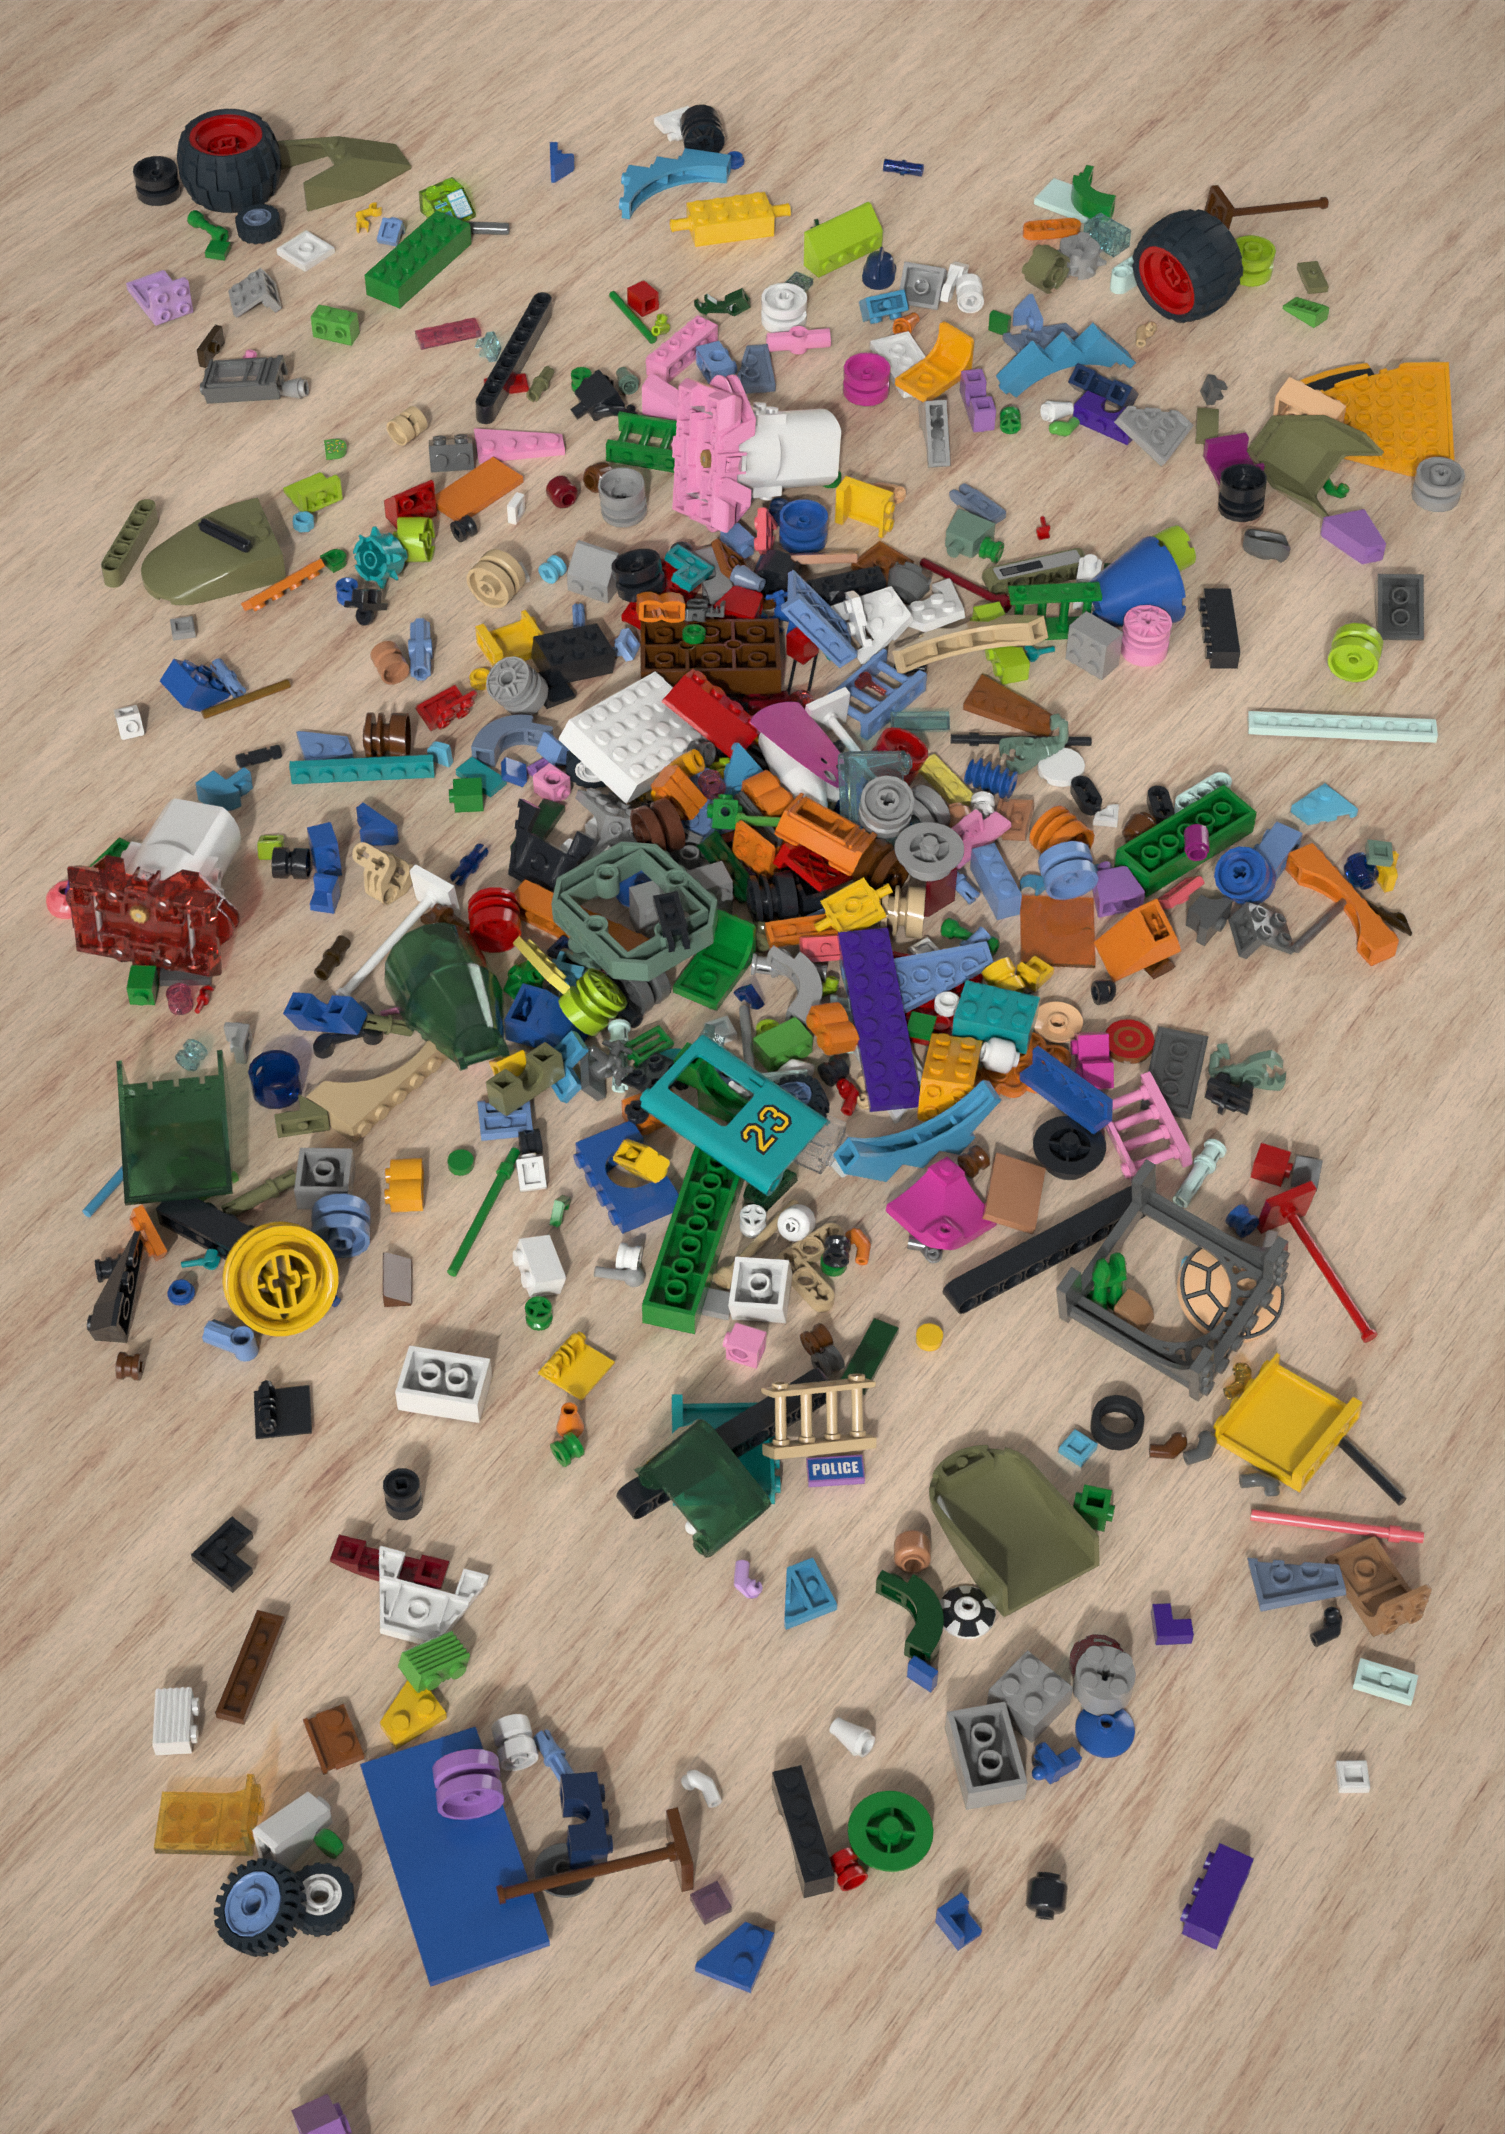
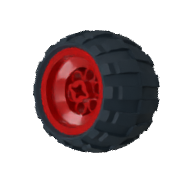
M217 109L206 112L191 120L185 126V130L181 132L178 142L177 162L180 179L192 200L205 209L221 213H238L250 205L264 204L277 190L282 167L279 144L268 123L254 113L240 109Z
M1192 209L1182 210L1166 215L1146 231L1133 253V273L1141 294L1161 316L1168 320L1172 319L1177 323L1200 320L1216 312L1233 296L1240 284V278L1243 276L1242 256L1235 238L1219 219L1200 209L1196 211Z

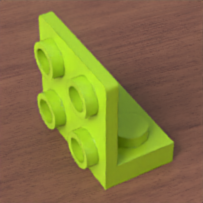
M319 472L283 488L284 493L300 512L307 511L313 513L343 500L341 480L337 475L326 478Z

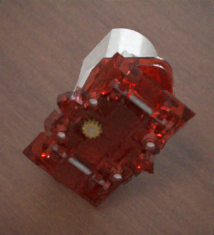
M174 798L166 804L142 843L131 841L126 851L122 852L121 858L105 855L91 867L83 865L68 866L69 890L66 893V901L71 908L77 951L114 958L119 962L130 961L132 965L161 967L166 971L176 970L208 977L221 975L220 946L233 936L241 920L238 910L224 897V889L221 888V879L239 850L241 843L239 827L231 814L223 807Z

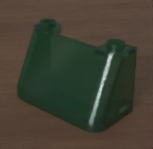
M696 1419L679 1427L634 1469L644 1487L655 1490L662 1488L697 1532L692 1536L693 1547L699 1554L704 1555L705 1558L717 1553L771 1506L770 1498L714 1428L702 1419Z

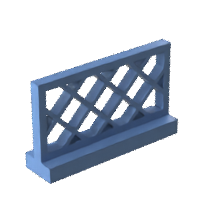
M794 570L788 573V601L781 605V611L834 664L841 668L857 657V650L851 645V636L847 629V623Z

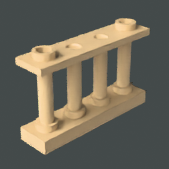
M849 1374L848 1379L789 1385L788 1382L778 1381L772 1382V1387L761 1388L762 1394L775 1398V1438L773 1443L762 1444L763 1455L778 1460L877 1448V1437L867 1434L866 1430L863 1429L862 1393L863 1388L876 1387V1382L865 1378V1374ZM851 1390L852 1430H849V1434L841 1435L838 1432L837 1391ZM826 1392L827 1432L824 1433V1437L815 1438V1435H812V1394ZM800 1395L801 1435L798 1436V1440L790 1441L787 1438L786 1396Z

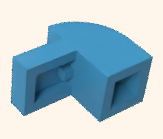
M245 767L228 779H224L213 770L195 783L198 800L204 804L223 807L227 811L241 807L240 797L253 789L251 772Z

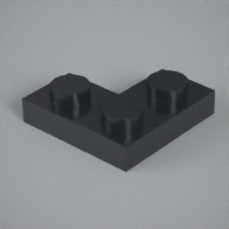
M232 1516L191 1554L192 1561L233 1593L253 1574L252 1567L236 1555L254 1538L253 1533Z

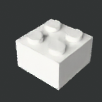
M735 1257L728 1304L732 1320L786 1323L792 1282V1270L789 1260Z

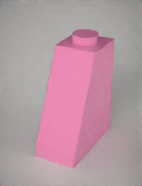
M650 373L642 385V415L677 421L679 390Z

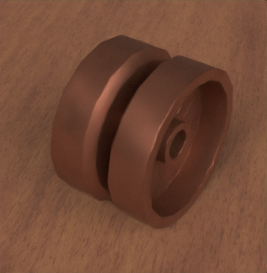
M667 798L651 802L650 808L645 805L631 810L630 822L637 843L657 844L663 851L667 850L668 852L684 848L685 834L680 817L675 807Z

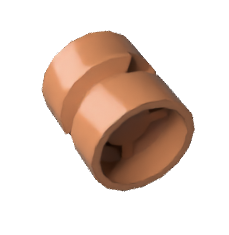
M380 642L372 649L370 654L371 660L384 683L394 685L405 680L410 671L409 666L395 642Z

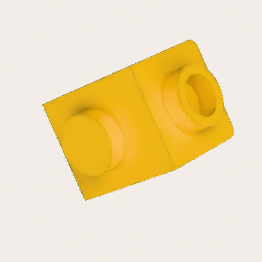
M1034 956L1026 964L1020 962L1017 965L1016 975H1020L1026 987L1036 992L1054 975V968Z

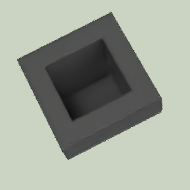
M1296 1154L1291 1187H1297L1312 1180L1318 1189L1323 1160Z

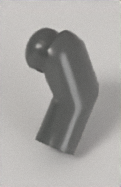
M1207 1430L1200 1432L1197 1448L1183 1452V1459L1186 1465L1201 1462L1212 1457L1217 1444V1439L1213 1432Z

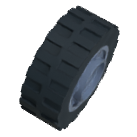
M250 205L239 211L235 217L239 238L249 244H264L276 239L281 234L282 225L279 212L271 205Z

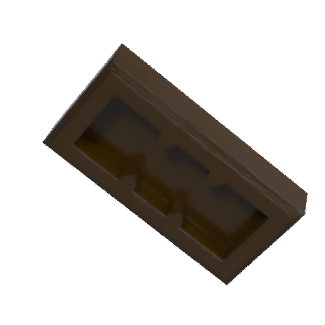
M215 324L197 348L200 367L207 368L210 359H213L220 352L221 347L225 343L222 326Z

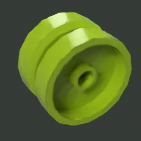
M1249 235L1237 238L1236 242L1241 252L1243 276L1240 278V285L1254 287L1266 284L1271 279L1276 254L1275 246L1269 240L1260 236Z
M1361 623L1345 624L1338 628L1333 636L1328 655V666L1331 672L1338 678L1348 682L1357 683L1372 678L1378 670L1383 650V639L1380 633L1373 627Z

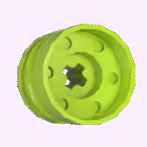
M589 968L583 977L577 980V986H571L558 1001L560 1008L570 1022L585 1034L597 1036L608 1025L609 1018H615L626 1007L627 1001L620 988L607 975L597 969Z

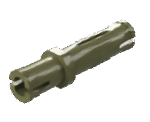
M290 1169L274 1179L268 1178L265 1180V1184L222 1205V1211L226 1214L230 1213L238 1216L272 1197L275 1199L279 1197V1193L295 1186L296 1174L293 1169Z

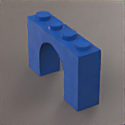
M630 1121L576 1142V1154L573 1155L578 1169L582 1168L585 1172L587 1184L590 1188H595L600 1205L602 1207L606 1206L612 1225H617L622 1234L672 1214L679 1195L668 1176H665L657 1183L651 1182L636 1188L619 1186L607 1176L618 1165L613 1161V1156L623 1140L630 1139L644 1144V1138L636 1125Z

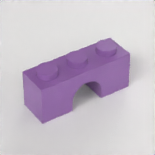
M982 369L961 371L960 394L973 432L991 431L995 428L996 408L992 397H986L987 382Z

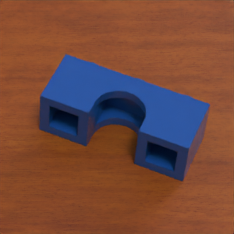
M296 992L292 993L283 1012L299 1030L358 1035L368 1014L350 996L332 995L329 1003L325 1004L313 994Z

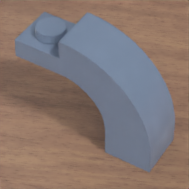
M511 715L499 718L487 724L476 735L471 746L472 757L486 766L495 767L500 755L506 749L516 745L538 747L544 732H549L554 736L553 727L534 723L533 716Z

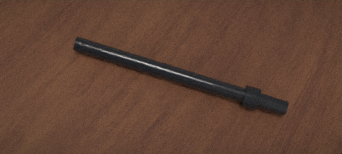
M969 732V735L951 734L950 744H969V746H979V744L999 745L1001 739L1010 737L1040 739L1042 737L1055 736L979 735V732ZM1069 736L1065 746H1091L1092 738Z

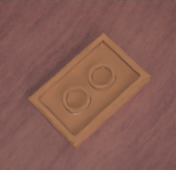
M854 551L788 553L791 555L790 559L794 563L798 561L799 564L858 562L857 553Z
M996 1152L993 1158L982 1219L1033 1235L1036 1229L1046 1168Z

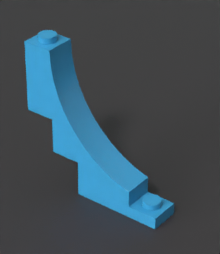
M1092 323L1075 340L1062 331L1045 349L1032 340L996 377L1000 382L999 388L1005 394L1010 393L1014 397H1018L1024 390L1042 378L1057 371L1074 367L1077 363L1081 365H1101L1111 368L1117 362L1120 366L1125 364L1130 369L1136 362L1124 347L1096 324Z

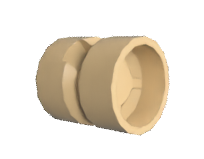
M414 406L405 409L386 425L389 436L400 446L409 443L428 427L425 416Z

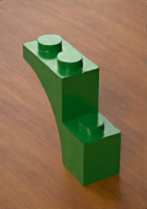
M687 1042L674 1058V1063L692 1045L691 1043ZM701 1057L695 1058L676 1078V1080L697 1089L698 1109L728 1123L749 1102L733 1091L722 1080L714 1066Z

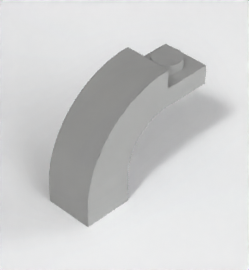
M773 945L768 952L766 964L789 978L794 983L798 994L787 1009L785 1020L788 1021L797 1017L803 1026L809 1030L806 1024V1017L811 1006L820 1005L822 983L820 975L814 964L803 953L799 952L794 959L788 951L778 949Z

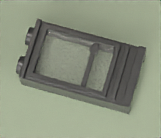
M278 355L277 358L262 357L214 361L210 359L208 367L204 371L203 382L200 383V392L204 395L207 404L278 400L281 398L276 382L278 385H284L283 375H288L283 355Z

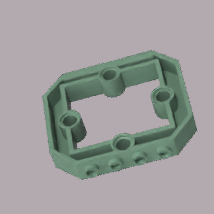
M620 842L561 875L556 880L551 903L553 921L611 978L622 980L650 981L710 946L714 942L718 919V900L716 896L702 887L698 879L690 876L684 866L678 865L667 851H663L657 844ZM642 870L665 893L678 891L682 908L690 915L686 918L690 949L684 950L681 935L672 936L675 942V952L669 953L666 940L663 938L659 923H657L654 928L655 936L627 952L609 934L607 919L600 915L590 916L580 905L596 896L605 899L617 896L620 892L619 883Z

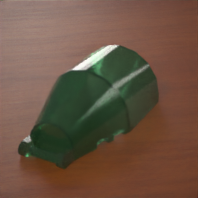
M444 922L426 924L406 933L390 951L385 962L384 980L386 989L407 1028L412 1032L416 1030L421 1034L423 1040L426 1042L431 1041L435 1044L438 1051L455 1062L459 1071L468 1069L470 1065L499 1056L501 1058L510 1056L508 1046L504 1040L503 990L474 937L462 927Z

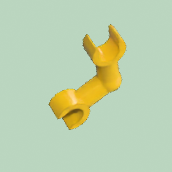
M377 202L369 204L367 209L356 212L357 233H359L360 228H366L367 232H369V222L365 218L382 215V207L377 208Z

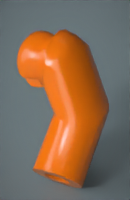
M852 1228L845 1233V1237L850 1240L851 1245L855 1244L857 1247L855 1262L859 1265H867L871 1242L861 1229Z

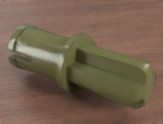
M545 366L540 375L533 379V384L526 393V397L530 401L537 402L543 391L549 388L548 383L555 373L554 369Z
M368 1013L365 1019L373 1022L364 1021L363 1029L382 1031L385 1035L393 1033L410 1037L414 1032L413 1022L395 1019L392 1015L385 1017Z

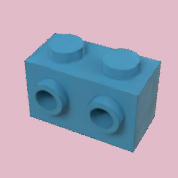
M904 289L867 297L859 301L863 322L870 321V324L882 322V318L889 317L890 320L900 318L902 313L909 310Z

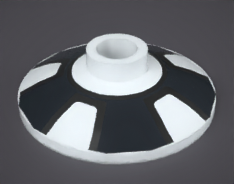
M972 1586L955 1587L946 1592L940 1600L944 1617L943 1628L955 1637L962 1639L978 1638L986 1634L994 1624L996 1609L981 1589ZM962 1606H971L972 1609L966 1610Z

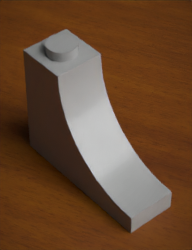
M947 400L924 401L918 406L919 428L922 429L925 439L928 468L949 467L950 449Z

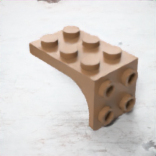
M1375 1536L1325 1558V1564H1337L1340 1566L1346 1588V1597L1373 1637L1382 1633L1384 1635L1391 1634L1400 1625L1407 1622L1409 1624L1416 1623L1423 1617L1432 1588L1429 1584H1425L1412 1590Z

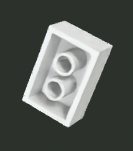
M409 1346L395 1391L398 1410L479 1423L492 1379L491 1360L489 1358Z

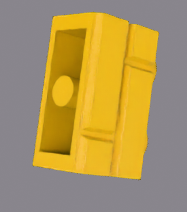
M630 1139L623 1140L613 1156V1161L624 1167L631 1174L654 1183L659 1182L666 1176L668 1166L670 1165L668 1159L658 1154L651 1147Z

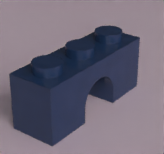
M1077 363L1068 381L1075 390L1084 394L1090 391L1106 398V404L1120 410L1127 406H1133L1139 395L1133 387L1115 379L1111 381L1098 374L1095 370Z
M597 1772L561 1774L559 1796L562 1817H577L585 1821L582 1824L568 1825L566 1846L570 1869H579L607 1862L608 1854L613 1853V1839L611 1834H606V1828L609 1827L608 1809L602 1808V1802H605L604 1784H599Z

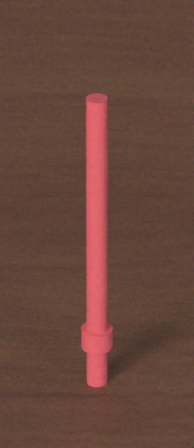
M1251 1509V1521L1370 1537L1375 1536L1385 1538L1387 1542L1393 1543L1407 1541L1423 1544L1424 1532L1401 1529V1526L1396 1525L1382 1527Z

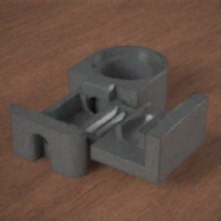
M690 599L687 601V609H685V621L705 622V616L724 617L726 601L720 603L721 608L717 605L716 609H713V605H711V608H708V601L705 599Z

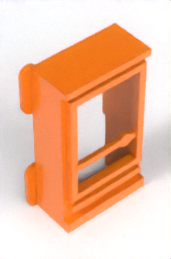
M800 793L784 810L774 834L794 846H798L800 843L829 860L828 864L833 868L851 876L861 856L876 839L877 834L865 832L864 828L860 829L859 825L806 796L803 797L804 794Z

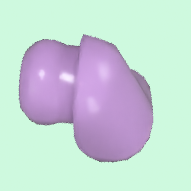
M738 1560L735 1563L734 1586L746 1598H757L762 1592V1584L760 1581L756 1583L755 1579L751 1580L749 1578L750 1563L745 1560Z

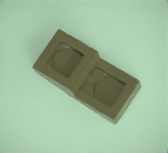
M1197 407L1195 444L1205 445V439L1218 437L1219 409Z

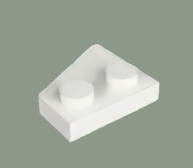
M855 591L845 592L846 600L843 601L846 614H849L850 622H847L849 635L853 636L863 648L873 646L872 640L866 636L865 626H867V621L860 596Z

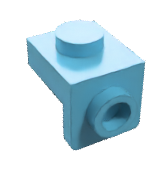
M560 951L557 959L552 960L558 966V969L567 976L564 981L570 987L577 986L576 982L580 977H583L585 967L566 963L564 951Z

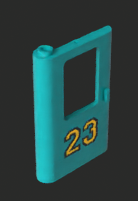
M705 1034L701 1035L651 1089L647 1088L640 1097L642 1109L766 1196H770L776 1190L782 1180L783 1172L822 1128L830 1124V1120ZM697 1057L703 1058L754 1094L752 1099L727 1126L719 1125L668 1089L675 1079Z

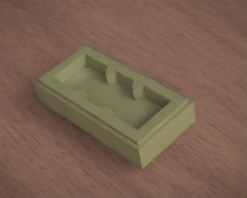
M1318 261L1297 264V271L1308 294L1328 292L1329 285Z

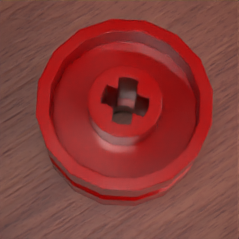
M891 727L885 729L880 735L877 744L867 757V764L876 777L886 775L897 777L910 786L926 762L928 750L925 744L911 732Z

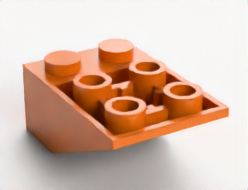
M1157 898L1133 909L1094 942L1113 982L1181 952L1178 939Z

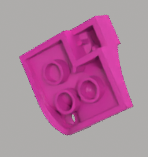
M947 1156L928 1167V1171L914 1185L886 1206V1212L918 1241L930 1248L944 1250L959 1249L997 1225V1223L982 1219L985 1205L964 1176L965 1171Z

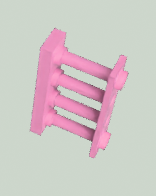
M1150 1071L1141 1074L1142 1085L1139 1086L1138 1090L1113 1099V1110L1141 1099L1149 1101V1109L1116 1122L1111 1121L1105 1126L1122 1161L1120 1167L1125 1179L1130 1178L1132 1180L1146 1159L1154 1164H1159L1172 1158L1174 1160L1179 1159L1183 1168L1193 1164L1191 1149ZM1152 1118L1153 1120H1159L1161 1124L1159 1129L1122 1142L1118 1134L1121 1130ZM1159 1139L1169 1140L1171 1144L1169 1149L1132 1162L1128 1151Z

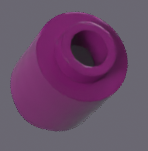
M1193 824L1184 830L1185 853L1190 860H1204L1210 850L1208 829L1200 824Z

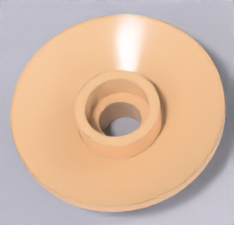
M1048 1002L1039 1007L1034 1030L1047 1041L1056 1043L1068 1042L1074 1039V1033H1081L1083 1018L1080 1012L1070 1004Z

